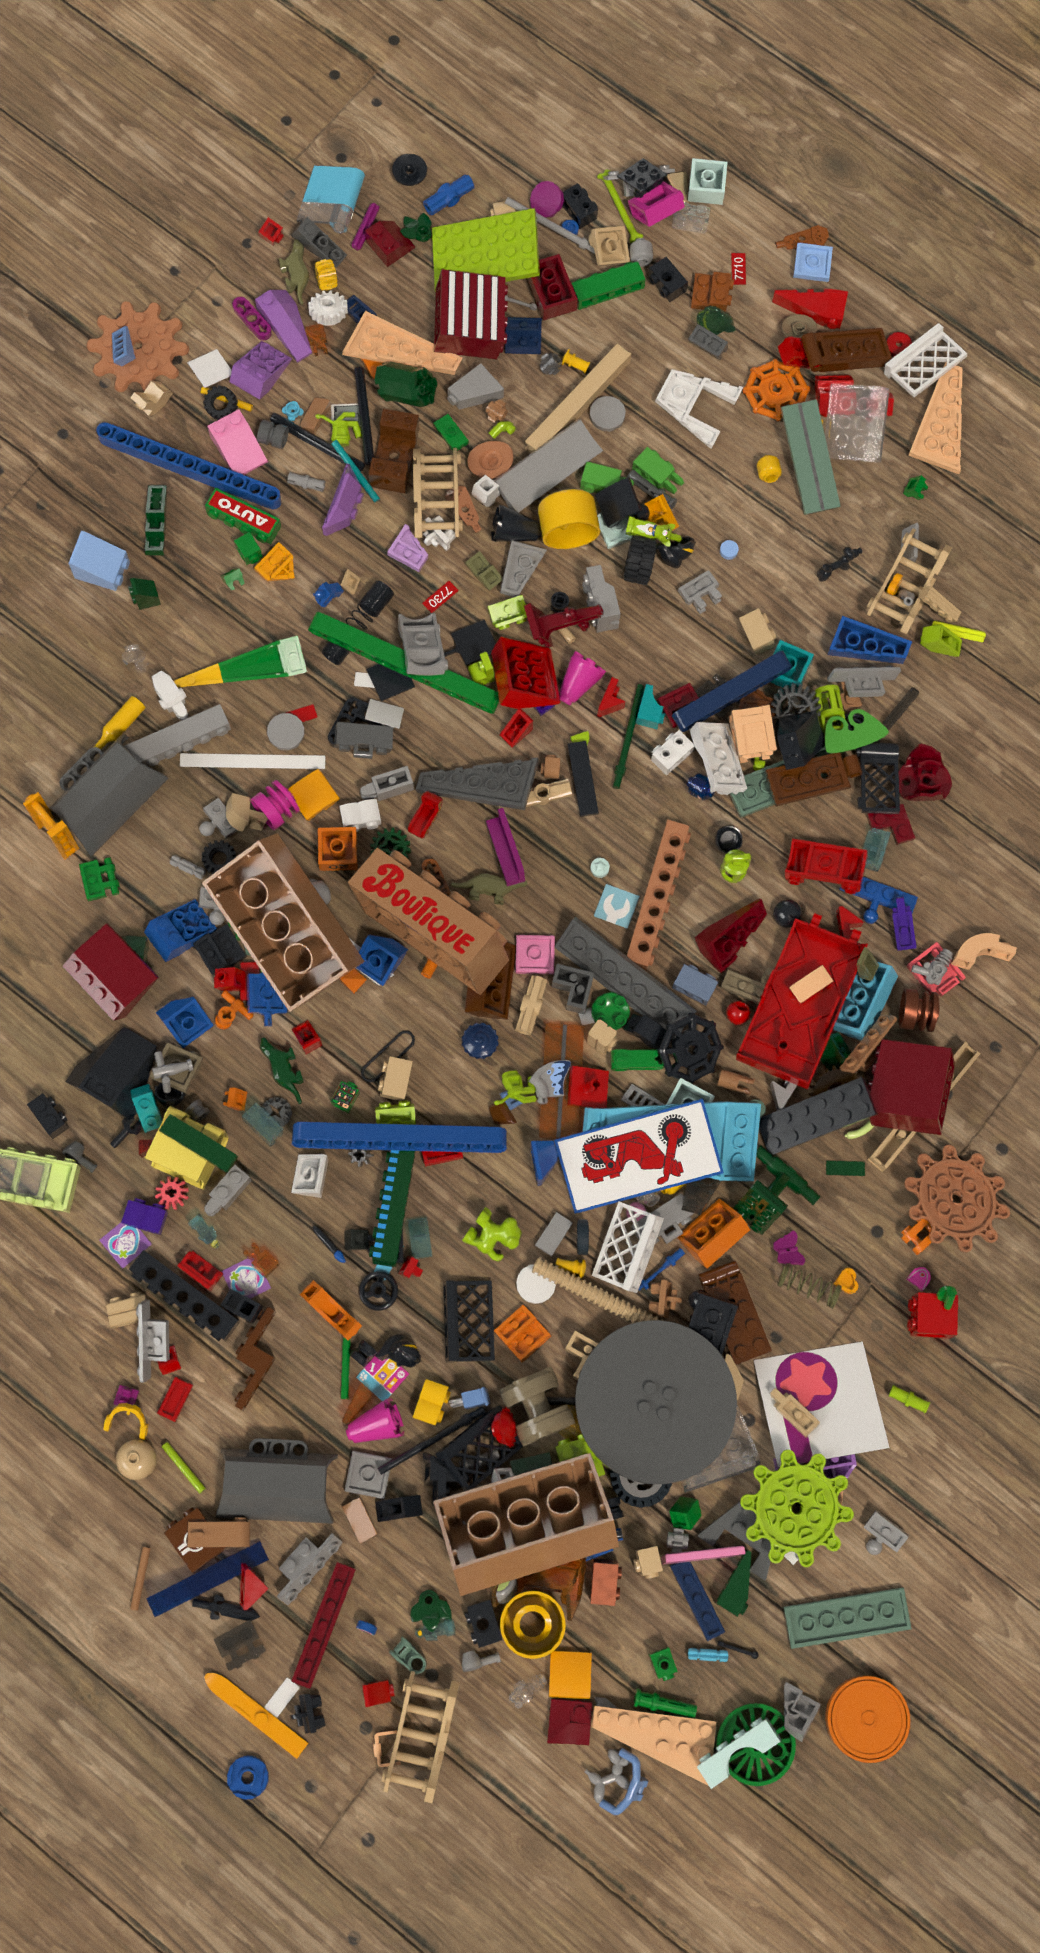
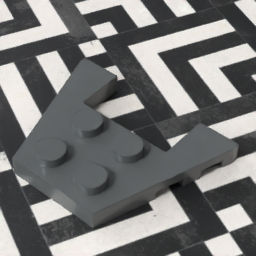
M739 1501L728 1509L726 1513L714 1520L708 1527L700 1531L698 1537L714 1546L724 1529L760 1552L750 1567V1571L765 1581L771 1562L768 1558L771 1544L766 1538H761L755 1542L748 1540L746 1530L755 1523L756 1515L753 1511L742 1508Z

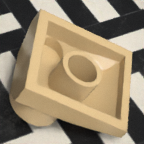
M625 226L595 228L591 230L589 243L594 248L598 266L630 262Z

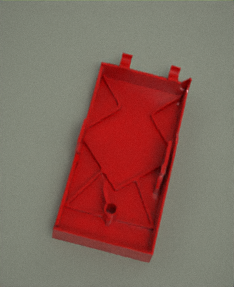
M814 913L810 923L795 918L776 967L769 976L761 995L762 998L736 1055V1060L807 1090L857 975L858 959L864 947L867 948L868 946L867 943H858L862 933L859 930L853 929L851 937L848 939L818 927L822 916ZM823 965L834 981L800 1003L789 987Z

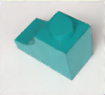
M646 684L636 724L657 730L659 724H663L665 713H662L663 706H660L653 696V685Z

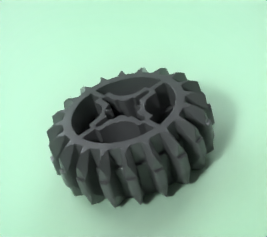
M792 683L791 688L789 685H785L784 690L780 688L778 690L779 694H774L773 698L775 700L771 702V705L776 707L771 708V712L776 713L773 719H778L776 724L779 725L780 718L802 714L803 710L810 706V712L817 710V714L820 716L821 712L818 709L821 708V704L817 703L820 700L819 697H814L816 692H808L809 686L803 689L802 683H800L798 688L795 683ZM796 696H800L805 700H799ZM788 697L789 706L782 710L781 703Z

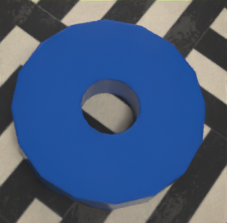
M252 1755L236 1759L227 1773V1784L236 1797L241 1799H253L259 1796L266 1789L269 1781V1771L266 1764L260 1758ZM250 1771L254 1776L253 1782L245 1783L242 1779L243 1773Z

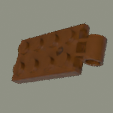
M841 752L812 758L803 767L786 770L785 765L767 769L765 774L775 807L850 789L851 784L848 778L858 777L862 774L857 755H850L842 760ZM826 773L828 777L824 779L821 777V774Z

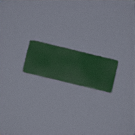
M826 1161V1175L865 1176V1162Z

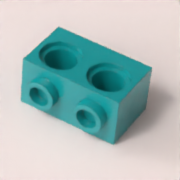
M150 1084L132 1089V1101L144 1132L159 1128L163 1120Z

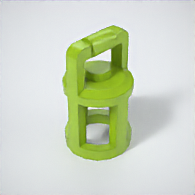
M826 685L814 690L816 692L814 697H819L820 699L817 702L821 704V708L818 709L821 714L818 717L823 733L826 730L825 721H828L829 718L840 716L845 719L838 685ZM827 698H829L831 708H829ZM841 722V726L832 727L835 730H842L844 725Z
M741 850L729 851L725 855L720 868L722 877L730 883H737L744 879L749 868L751 855L749 853L745 854ZM725 872H727V873L733 875V877L731 878V877L727 876V874H726Z

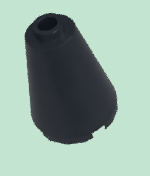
M499 505L496 508L492 523L495 532L491 531V541H537V538H541L542 532L539 522L503 505Z

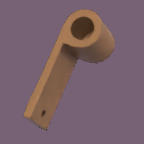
M234 1518V1522H188L187 1547H250V1522H246V1518Z

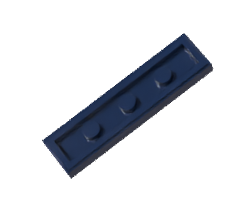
M691 1562L670 1565L706 1641L708 1642L725 1633Z

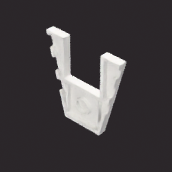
M672 369L655 402L712 449L720 431L689 414L702 389L735 405L743 387L729 385L730 383L710 381L711 379L705 377L703 379L694 377L693 374Z

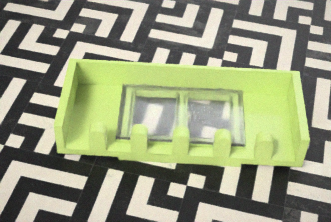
M7 1147L6 1150L0 1149V1200L70 1213L81 1169L75 1160L64 1158V1161L56 1160L57 1157L52 1155L40 1157L37 1156L38 1153L26 1151L25 1154L19 1153L18 1149Z

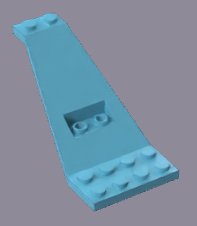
M729 1101L704 1102L724 1171L723 1174L709 1178L720 1181H754L761 1104ZM682 1104L613 1108L585 1107L583 1132Z

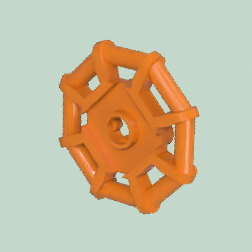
M773 359V361L758 367H752L747 383L743 388V394L746 395L753 408L752 412L775 419L776 422L783 419L781 413L782 406L805 402L807 394L810 392V386H807L800 368L784 366L783 362L777 361V359ZM770 369L773 370L772 372H769V373H767V374H764V373H763V372L768 371V370H770ZM778 369L789 372V374H781V371H778ZM793 377L796 378L799 385H795L792 380ZM756 378L761 380L759 386H753ZM774 386H776V388H781L780 391L774 392ZM795 392L800 393L797 401L793 399ZM753 393L759 394L761 398V401H759V403L757 402ZM766 404L769 408H775V411L763 408V406Z

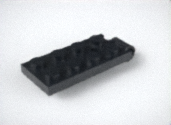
M700 1291L688 1328L706 1338L722 1355L739 1304Z

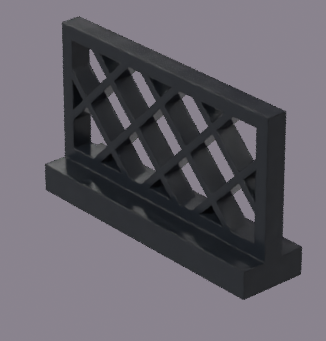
M445 1281L443 1283L446 1363L495 1361L492 1281ZM479 1285H487V1295L483 1299L475 1292ZM457 1286H465L470 1291L464 1299L457 1294ZM471 1294L480 1300L474 1309L465 1302ZM462 1303L471 1311L464 1319L458 1314V1308ZM482 1303L488 1308V1314L484 1319L475 1311ZM472 1313L481 1321L474 1329L466 1322ZM463 1323L472 1331L465 1339L458 1332L459 1327ZM482 1323L489 1328V1334L485 1338L476 1332ZM473 1333L481 1340V1343L475 1349L467 1342ZM483 1343L490 1350L489 1357H482L477 1352ZM463 1344L472 1351L468 1357H459V1348Z
M501 1405L491 1408L435 1454L439 1461L443 1460L464 1491L476 1487L494 1469L500 1467L523 1447L517 1435L515 1437L516 1442H514L516 1447L513 1449L506 1448L504 1444L501 1447L493 1445L494 1436L491 1425L495 1415L503 1410ZM482 1433L490 1434L489 1444L480 1443ZM467 1445L476 1446L475 1456L466 1454ZM480 1447L488 1448V1459L479 1457ZM493 1449L501 1451V1459L499 1461L492 1460ZM454 1456L462 1457L461 1468L455 1467L451 1458ZM466 1458L474 1460V1470L465 1469ZM479 1461L487 1462L486 1472L478 1471ZM465 1472L473 1474V1483L470 1485L464 1480Z

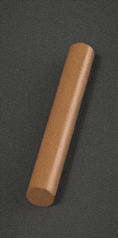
M142 1548L130 1607L131 1610L138 1611L151 1548Z

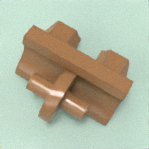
M661 1280V1282L651 1284V1294L660 1296L659 1302L650 1301L648 1311L662 1318H668L669 1309L675 1310L676 1303H682V1299L677 1298V1290H672V1283L668 1282V1280Z

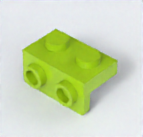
M522 594L487 606L494 628L499 627V630L510 627V623L516 622L520 624L527 621L524 608L526 604Z

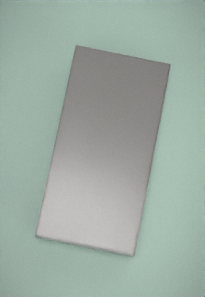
M556 1212L535 1246L552 1256L573 1223Z

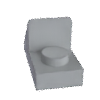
M774 1081L770 1083L776 1111L784 1107L797 1085L786 1081L783 1085L786 1087L785 1089Z

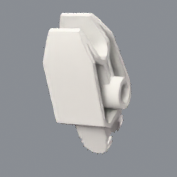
M163 671L153 675L154 688L160 698L158 702L163 710L167 709L169 713L173 711L181 721L187 719L188 713L184 706V698L187 696L181 687L178 689L171 677Z

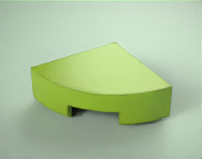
M586 731L571 736V742L586 741L588 745L589 732Z

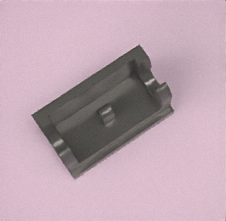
M697 324L688 338L690 343H694L719 360H721L723 352L726 353L728 350L727 341Z

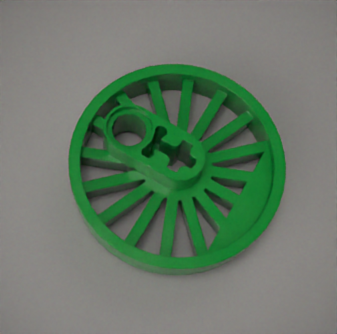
M751 1703L740 1706L730 1712L723 1720L717 1735V1747L725 1741L729 1744L731 1739L735 1740L733 1737L734 1729L737 1732L741 1731L735 1725L737 1716L740 1718L746 1731L750 1730L741 1713L745 1709H749L751 1723L755 1721L754 1708H762L760 1716L762 1720L765 1719L767 1710L773 1712L775 1715L770 1720L772 1726L778 1718L784 1723V1715L773 1707L764 1704ZM783 1725L775 1731L779 1734L786 1729ZM788 1733L789 1738L781 1739L776 1744L781 1747V1753L778 1756L771 1754V1748L762 1753L751 1747H743L742 1750L730 1757L729 1762L745 1754L733 1771L729 1768L730 1775L737 1781L750 1786H764L779 1780L789 1770L794 1760L796 1751L795 1737ZM783 1743H790L789 1752H787ZM788 1756L785 1764H782L780 1760ZM750 1757L745 1778L736 1775ZM760 1758L771 1776L764 1780L762 1779ZM766 1758L771 1759L781 1767L776 1774H774ZM755 1759L758 1780H749Z

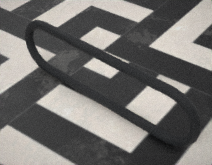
M401 1031L362 1068V1078L367 1082L378 1080L385 1072H381L376 1078L370 1080L364 1076V1070L399 1036L406 1033L411 1035L412 1043L397 1057L401 1058L415 1043L413 1033Z

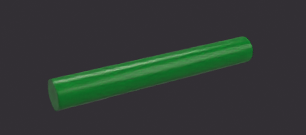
M343 1338L341 1399H349L351 1339L348 1341L346 1338Z

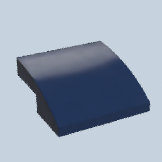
M507 317L505 353L541 354L542 318Z

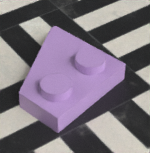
M405 524L387 554L420 572L428 559V554L421 547L418 539L414 537L409 526Z

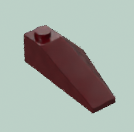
M759 898L709 925L694 937L700 953L718 972L722 973L737 959L738 956L736 954L741 947L746 946L748 943L746 940L751 932H755L766 917L767 912L762 899Z

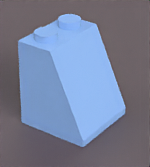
M81 531L69 561V566L75 579L114 591L117 590L118 585L121 586L124 570H127L130 564V559L125 550L85 531Z

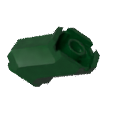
M385 362L383 365L377 366L374 380L375 384H379L380 387L377 390L378 395L386 402L395 401L417 407H425L434 403L438 383L437 379L425 367L417 368L395 362Z

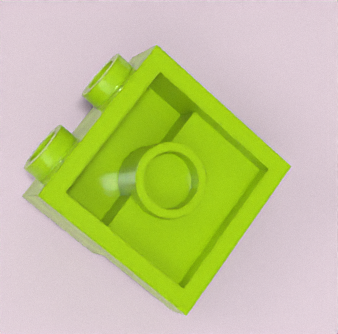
M409 1100L399 1101V1105H391L390 1102L379 1103V1107H375L376 1124L416 1125L414 1103L410 1104Z
M582 1434L577 1436L578 1440L570 1442L568 1438L558 1442L559 1446H556L555 1450L559 1462L591 1453L598 1476L605 1475L602 1462L590 1450Z

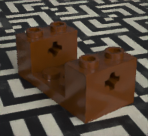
M383 409L376 457L372 458L369 470V484L372 488L406 493L413 461V449L416 447L420 429L419 415ZM398 453L400 456L398 459H391L390 455Z

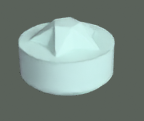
M597 858L592 861L590 870L595 877L603 878L608 874L610 866L607 860Z

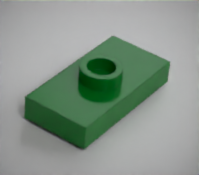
M449 414L433 423L435 429L452 451L453 448H457L458 451L469 444V440Z

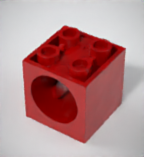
M918 1292L911 1296V1299L908 1300V1311H911V1319H908L907 1330L910 1331V1336L951 1339L957 1336L958 1295L955 1296L950 1310L944 1308V1302L937 1298L936 1293Z

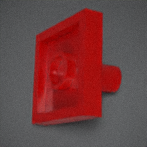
M571 1066L568 1105L607 1108L609 1071Z

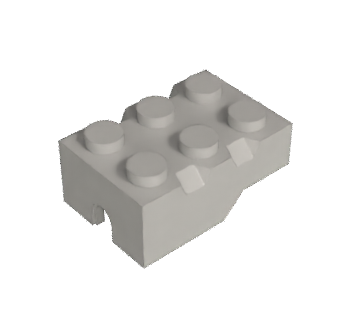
M601 565L587 567L586 575H583L584 582H582L583 591L588 596V599H586L587 607L600 604L604 611V615H601V618L591 620L592 627H596L597 633L618 629L621 613L615 589L612 585L605 582Z

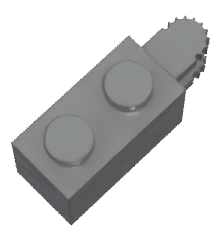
M408 766L371 777L372 783L360 788V794L363 800L377 798L378 801L413 791L414 785Z
M234 1165L209 1194L211 1199L205 1205L204 1212L210 1217L216 1215L222 1208L227 1210L252 1181L251 1178Z

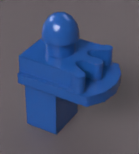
M325 582L313 593V596H315L317 603L321 607H326L333 598L340 597L344 590L339 583L328 584Z

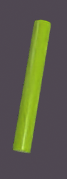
M166 1442L162 1449L198 1493H202L206 1488L172 1446Z

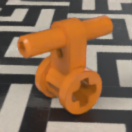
M227 990L223 991L221 996L231 1006H224L219 1010L215 1017V1024L218 1028L228 1029L238 1011L248 1020L253 1018L254 1014L248 1013V1009L239 998L236 999Z

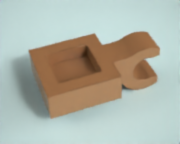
M838 682L844 713L861 708L860 698L849 697L845 682Z

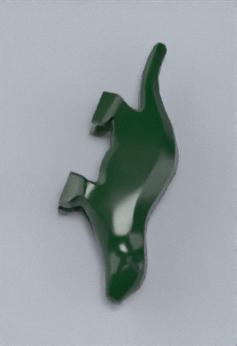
M261 1038L260 1050L270 1061L274 1081L282 1088L290 1091L296 1097L298 1104H302L300 1094L293 1084H302L304 1081L300 1071H297L296 1075L292 1071L289 1060L296 1059L292 1047L289 1048L288 1052L274 1047L266 1038Z

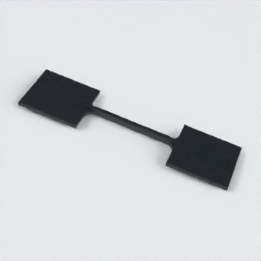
M485 619L451 633L456 648L445 652L444 656L447 657L451 654L459 653L466 666L481 660L480 654L484 652L491 656L496 642ZM377 664L366 669L381 701L415 688L411 678L383 665Z

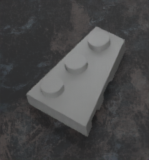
M511 541L500 593L512 597L518 596L547 550Z

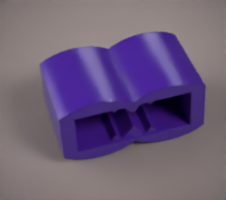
M134 1198V1201L128 1200L121 1223L161 1235L168 1214L164 1210V1206L153 1203V1206L145 1205L146 1201Z

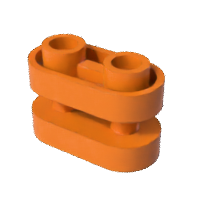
M925 1219L916 1220L918 1223L913 1227L907 1226L901 1232L903 1234L901 1239L906 1244L911 1240L916 1245L912 1249L916 1255H919L932 1243L929 1239L930 1233L923 1240L917 1236L924 1227L929 1232L932 1230L930 1223Z

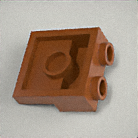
M713 272V275L695 273L691 308L706 310L710 307L709 311L726 313L727 306H731L732 295H729V290H733L734 284L731 274Z

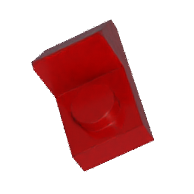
M611 678L598 708L597 716L602 717L625 708L626 702L616 698L620 690L618 686L619 679Z
M839 906L836 910L839 934L850 939L853 932L850 928L862 927L864 922L843 906Z

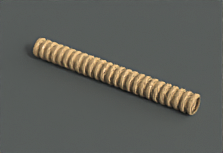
M542 1257L537 1258L532 1268V1273H538L537 1276L542 1275L543 1279L548 1278L549 1282L554 1281L555 1285L559 1284V1287H565V1290L569 1289L571 1293L575 1292L577 1296L581 1295L582 1299L587 1298L588 1302L591 1300L594 1305L597 1303L599 1304L598 1307L603 1306L604 1310L608 1309L610 1313L614 1312L616 1316L620 1315V1318L632 1321L631 1324L659 1320L657 1316L653 1317V1314H647V1311L643 1312L641 1308L637 1309L636 1305L631 1306L630 1302L625 1303L624 1299L619 1300L618 1296L614 1297V1294H608V1291L604 1292L602 1288L598 1289L596 1285L592 1286L591 1282L586 1283L585 1279L582 1281L580 1280L581 1277L578 1276L576 1278L575 1274L570 1275L569 1271L565 1272L563 1268L559 1269L557 1265L553 1266V1263L550 1262L549 1264L547 1260H541Z

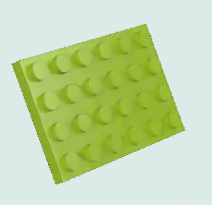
M535 208L432 227L435 287L442 269L505 277V282L540 276Z

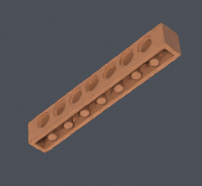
M667 820L627 954L629 959L645 971H647L648 965L652 966L655 955H652L653 948L658 947L660 937H657L658 930H663L665 920L662 917L664 913H668L671 903L667 902L669 895L673 896L676 886L672 883L674 878H678L681 867L677 866L679 860L683 861L686 850L683 849L684 843L688 844L691 833L688 832V825ZM676 840L679 845L672 846L670 841ZM670 857L674 860V863L668 864L664 859ZM666 875L669 880L662 881L659 876ZM660 892L664 897L658 899L654 896V893ZM656 910L659 915L651 916L649 911ZM645 927H650L653 929L654 932L652 934H647L644 932L643 929ZM646 945L648 947V951L642 952L639 950L638 946Z

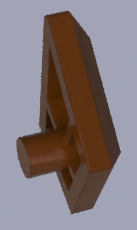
M505 1102L499 1105H494L493 1103L489 1106L494 1124L517 1123Z

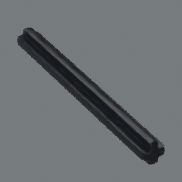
M360 366L355 367L354 371L365 464L370 465L372 458H374L365 373L364 368Z
M273 413L270 417V421L274 422L275 425L288 426L290 434L345 464L330 443L277 413ZM349 455L360 472H362L365 467L364 462Z

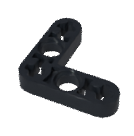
M354 697L349 698L342 707L328 734V741L330 746L334 748L332 737H335V726L342 719H348L350 723H355L358 719L369 725L384 726V724L366 720L365 713L369 704ZM354 704H356L357 709L354 708V709L352 710L351 716H350V715H349V712H350V706H349V705L353 706Z

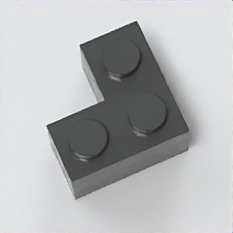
M557 964L552 988L570 992L566 1010L585 1014L594 973Z

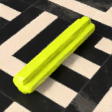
M933 621L931 625L942 624L958 637L973 641L984 642L986 636L984 631L939 621Z

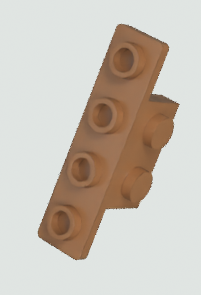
M882 1014L849 1057L846 1058L840 1069L849 1073H856L858 1069L866 1072L877 1058V1046L881 1045L882 1039L884 1040L883 1037L897 1021L896 1016Z

